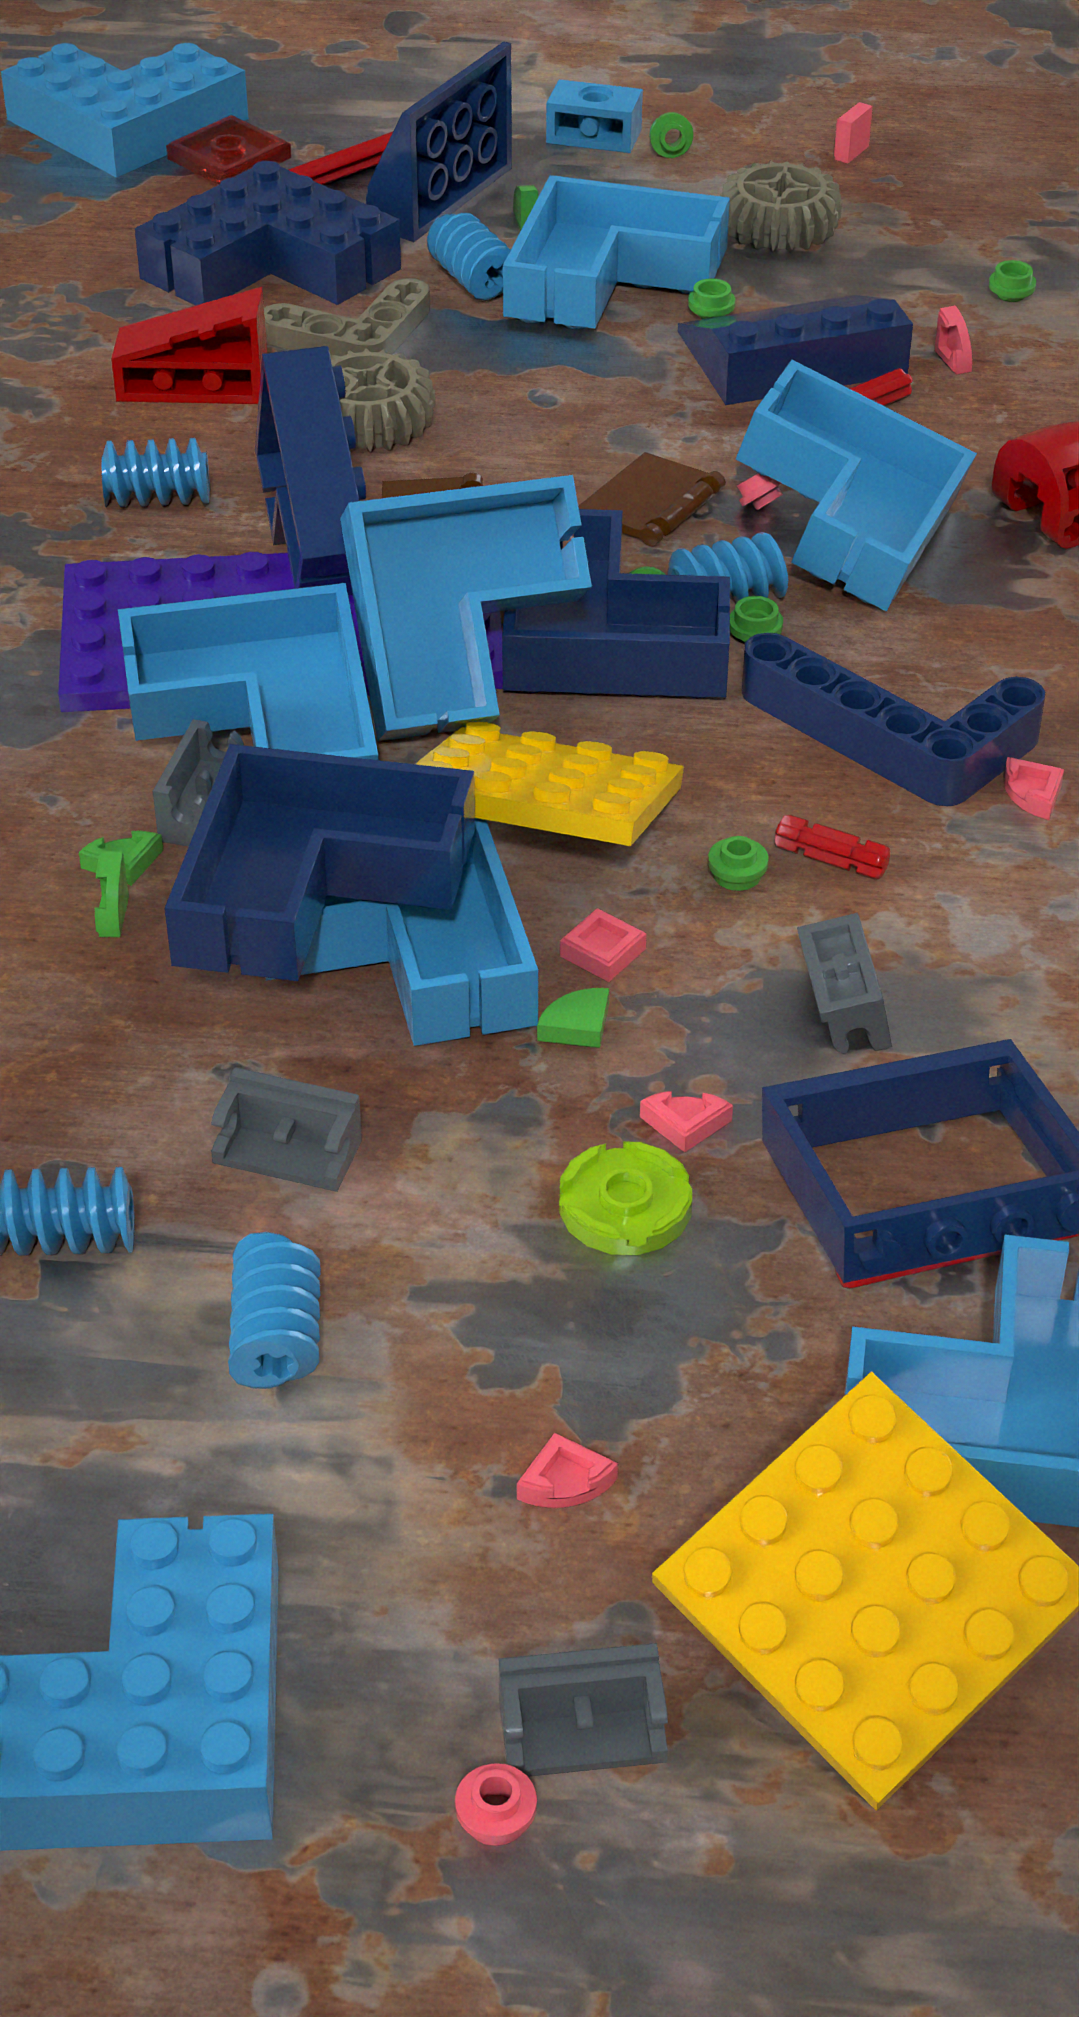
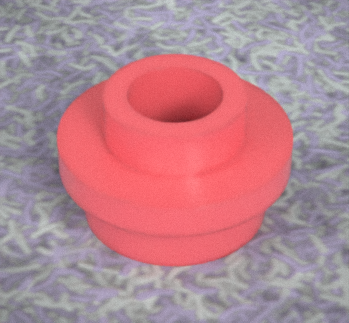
M757 473L737 485L743 496L739 499L742 507L752 502L755 509L758 510L783 495L778 486L782 483L769 476Z
M499 1763L480 1766L469 1772L457 1788L455 1795L456 1815L461 1826L477 1841L491 1846L509 1844L518 1839L530 1827L535 1818L537 1795L534 1785L526 1774L513 1766ZM491 1795H502L510 1798L501 1805H490L483 1800V1798Z

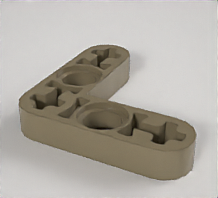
M413 278L393 281L358 319L286 303L266 306L264 308L266 342L272 346L289 350L328 346L330 355L340 357L344 356L347 350L358 353L363 352L366 348L369 352H380L386 349L387 353L392 355L428 315L430 311L429 286L424 281Z

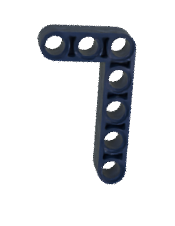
M760 633L750 637L745 642L742 695L746 701L932 804L948 807L966 801L1005 771L1007 757L1020 759L1038 744L1045 690L1035 680L1017 676L1005 678L986 690L949 719L943 721L786 636L777 633Z

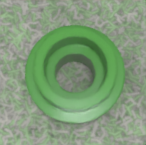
M664 113L653 122L650 128V143L654 150L663 157H679L692 144V125L686 117L679 113ZM669 130H679V138L676 142L667 143L665 141V135Z
M1017 260L1000 262L997 264L995 272L990 275L989 288L1004 301H1021L1033 294L1036 289V278L1033 276V268L1029 264Z
M714 278L703 279L695 283L693 291L689 294L688 307L702 319L725 316L734 310L735 296L731 292L730 284L726 281Z
M748 596L739 600L735 605V609L730 613V632L743 642L760 633L781 634L783 630V617L778 612V605L773 600L763 596Z
M732 836L715 843L711 847L708 854V866L713 873L715 881L720 886L736 891L747 890L756 886L767 871L768 853L761 844L750 838Z

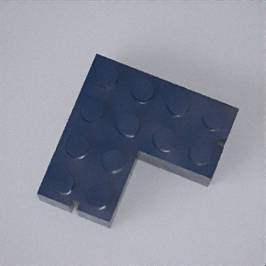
M267 160L257 162L251 169L235 177L224 179L218 186L202 194L191 196L185 203L167 212L158 213L152 220L134 228L140 279L168 293L175 290V296L195 306L231 296L270 274L339 305L366 290V282L374 285L401 270L400 219L380 211L376 206L364 204L346 196L342 191L330 189L313 181L308 176L299 175L281 167L276 162Z
M328 346L262 354L255 454L263 493L276 491L275 497L265 498L266 511L273 546L286 544L294 588L346 583L348 595H353L340 518L349 502L366 499V485L362 467L352 466L350 450L356 448L355 429L352 417L342 416L340 399H345L346 396L344 375L341 365L332 366Z
M579 509L581 526L574 533V538L584 537L592 587L578 601L505 611L502 633L503 690L523 691L526 693H538L541 691L573 692L582 695H593L596 693L633 694L639 697L651 695L689 696L696 699L727 697L730 646V577L621 573L623 510ZM563 541L560 542L561 550L563 549Z
M229 744L164 908L171 966L228 973L231 964L240 965L242 975L299 981L327 896L452 910L463 873L462 864L466 863L475 832L474 771Z

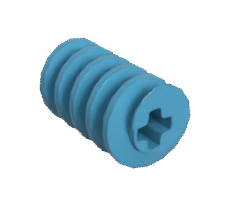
M471 213L445 214L436 218L427 236V247L432 257L439 261L441 266L447 269L469 293L474 295L475 299L488 300L502 294L503 264L511 249Z
M170 438L165 454L159 453L154 439H148L144 454L139 455L133 440H127L124 454L118 455L113 442L106 441L102 455V487L105 507L109 503L112 492L121 507H127L132 492L135 493L141 506H148L153 491L156 492L160 503L164 506L170 503L173 490H176L181 503L188 505L194 489H197L203 504H209L210 481L207 451L201 452L196 439L190 438L186 452L180 453L175 439Z
M765 532L755 534L751 540L744 536L737 537L731 544L724 540L717 541L711 548L704 544L697 545L692 549L691 553L683 548L677 549L669 559L667 575L730 577V593L735 603L742 598L748 597L749 589H751L754 596L768 598L769 585H771L775 596L779 599L785 596L788 589V573L782 552L772 536Z
M88 1167L81 1187H74L68 1168H60L54 1188H47L40 1169H32L26 1188H19L13 1169H5L0 1183V1255L5 1251L9 1238L18 1256L29 1255L37 1237L46 1255H54L58 1253L64 1236L73 1254H83L89 1245L92 1234L101 1254L113 1252L119 1234H121L128 1252H133L135 1231L133 1191L123 1167H115L109 1186H102L96 1168Z
M270 1232L248 1234L237 1243L233 1251L234 1268L232 1270L233 1290L231 1292L229 1374L237 1384L253 1389H270L280 1386L287 1381L307 1376L315 1370L320 1362L319 1346L317 1345L320 1340L319 1324L317 1323L320 1319V1305L318 1301L320 1298V1281L318 1280L321 1275L320 1259L311 1249L293 1243L292 1240L281 1234Z

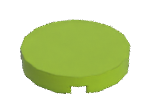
M623 1141V1148L606 1150V1143L590 1147L572 1159L560 1177L559 1214L568 1232L587 1247L604 1253L638 1256L663 1249L682 1235L692 1217V1188L689 1184V1175L683 1164L668 1152L642 1142Z

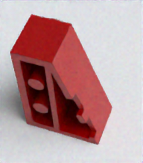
M263 287L119 327L111 358L116 402L258 404L262 354L267 353Z

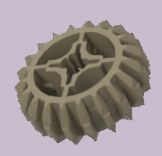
M770 160L768 164L753 163L751 168H739L737 173L728 176L727 182L723 184L722 193L720 194L721 197L730 198L728 235L733 238H739L742 244L752 243L756 249L767 247L772 248L773 252L777 249H787L789 252H792L793 248L800 247L806 250L810 248L811 244H823L825 238L834 235V230L838 227V221L841 218L842 203L839 184L833 182L831 175L821 174V169L817 167L806 168L804 163L794 165L789 164L788 161L774 163Z
M366 348L363 352L358 353L347 350L346 354L341 357L330 355L332 366L341 365L343 370L346 396L345 399H340L342 416L352 417L356 437V448L351 449V452L357 448H365L371 452L373 448L381 447L389 451L391 446L396 443L408 445L410 438L421 437L423 429L431 426L433 407L436 405L435 390L429 377V370L420 367L418 360H406L404 353L388 354L386 349L380 352H369Z

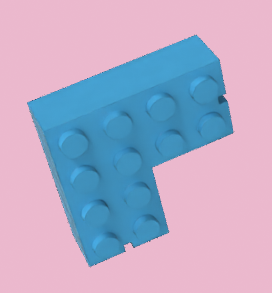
M62 43L53 46L51 51L39 55L38 58H23L17 62V65L1 71L7 120L116 178L249 119L245 70L227 62L222 57H214V55L198 48L193 43L177 44L173 47V50L157 57L144 58L140 61V64L124 71L104 62L101 58L94 57L78 49L73 44Z
M550 175L503 264V316L519 318L526 323L545 322L546 318L550 317L554 318V323L564 324L571 329H596L617 282L632 283L635 287L645 289L652 287L677 289L683 294H690L695 283L710 278L715 279L717 268L720 267L727 250L730 198Z
M791 360L775 382L774 387L769 390L754 411L736 460L751 467L755 472L763 476H769L798 491L805 498L820 502L810 517L791 563L807 570L813 576L824 579L832 584H835L837 579L845 582L844 590L855 595L861 601L873 604L887 612L955 501L977 453Z
M573 475L348 503L340 521L377 742L427 735L436 725L438 733L457 731L462 726L466 727V724L469 722L492 723L500 715L483 613L578 601L592 587L584 537L572 538L562 550L560 547V542L568 541L581 526Z
M346 583L118 609L135 741L184 735L194 719L208 722L211 731L250 727L254 747L379 760Z
M475 818V832L466 863L462 864L463 873L452 910L327 896L301 975L389 961L414 1046L470 1037V1027L480 1026L483 1035L532 1027L538 1024V967L485 819ZM265 977L266 981L275 979Z
M1013 1235L1004 1236L995 1288L993 1343L852 1326L845 1395L872 1371L1031 1522L1079 1527V1268L1072 1300L1060 1299L1069 1254V1242Z
M273 1514L203 1516V1529H190L188 1517L118 1519L109 1651L0 1655V1851L273 1839L279 1575Z

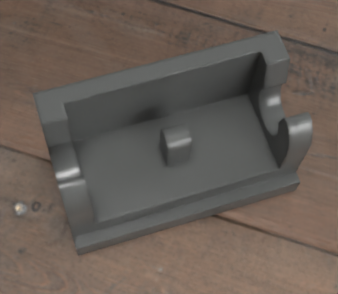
M192 720L153 790L157 833L162 835V842L189 847L225 757V751H220L213 746L211 742L213 734L209 723L206 721ZM232 731L227 741V747H229V744L244 745L241 736L236 731Z
M854 913L797 927L821 1021H828L835 1049L840 1053H847L849 1043L846 1035L849 1031L856 1028L867 1029L868 1039L875 1051L891 1048L892 1042L884 999L859 914Z
M234 1067L230 1074V1082L215 1108L211 1121L212 1126L222 1128L211 1150L212 1163L338 1192L362 1142L360 1099L358 1094Z
M657 1643L498 1658L499 1706L507 1765L519 1769L530 1777L667 1763L668 1748L664 1724H668Z

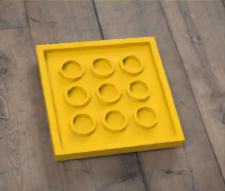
M487 722L467 723L466 727L462 726L415 763L417 765L474 771L475 818L632 846L681 789L684 769L682 765L668 763L669 758L666 755L656 752H635L634 757L612 753V747L604 743L584 741L579 742L577 747L556 743V737L551 734L534 731L524 732L521 737L500 733L498 725Z
M872 1371L652 1573V1583L875 1811L918 1771L1079 1611V1566Z

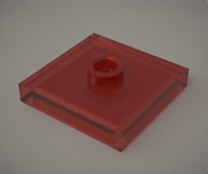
M229 115L166 145L168 160L218 185L224 179L235 177L251 169L257 162L267 160L280 164L292 158L290 143L233 115Z

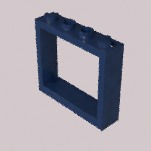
M1011 1039L762 1087V1141L843 1283L1000 1251L1003 1247L1005 1235L1052 1240L1079 1234V1131ZM1000 1065V1068H997V1076L989 1078L990 1067ZM798 1105V1116H793L788 1107ZM1000 1110L1046 1177L852 1216L814 1152L813 1147ZM873 1230V1236L856 1239L854 1235Z

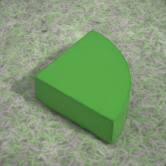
M534 185L516 186L514 191L513 212L520 231L538 199V190Z
M138 830L131 831L132 838L117 839L104 843V837L96 839L79 851L81 868L96 873L98 856L101 855L102 851H123L127 884L132 886L162 853V835Z
M102 851L101 855L98 856L96 878L100 879L102 892L99 908L95 907L96 932L99 933V937H120L129 899L123 851Z
M609 988L578 990L555 1000L544 1010L539 1018L537 1041L600 1048L609 1007Z

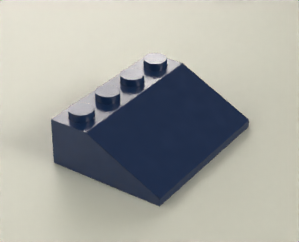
M503 41L402 112L367 186L368 192L366 195L367 205L376 206L380 211L400 219V238L415 242L429 231L436 218L454 213L512 169L511 43Z
M851 295L678 323L679 335L725 405L764 399L791 360L843 386L863 383L899 368L908 374L913 323L895 299Z

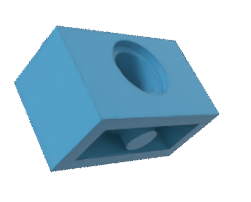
M559 79L546 103V143L631 153L642 130L643 89Z

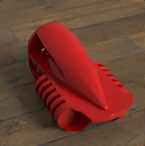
M1079 421L1049 425L1008 440L998 451L992 478V493L994 496L1015 511L1024 510L1044 502L1041 530L1048 538L1065 549L1079 545Z

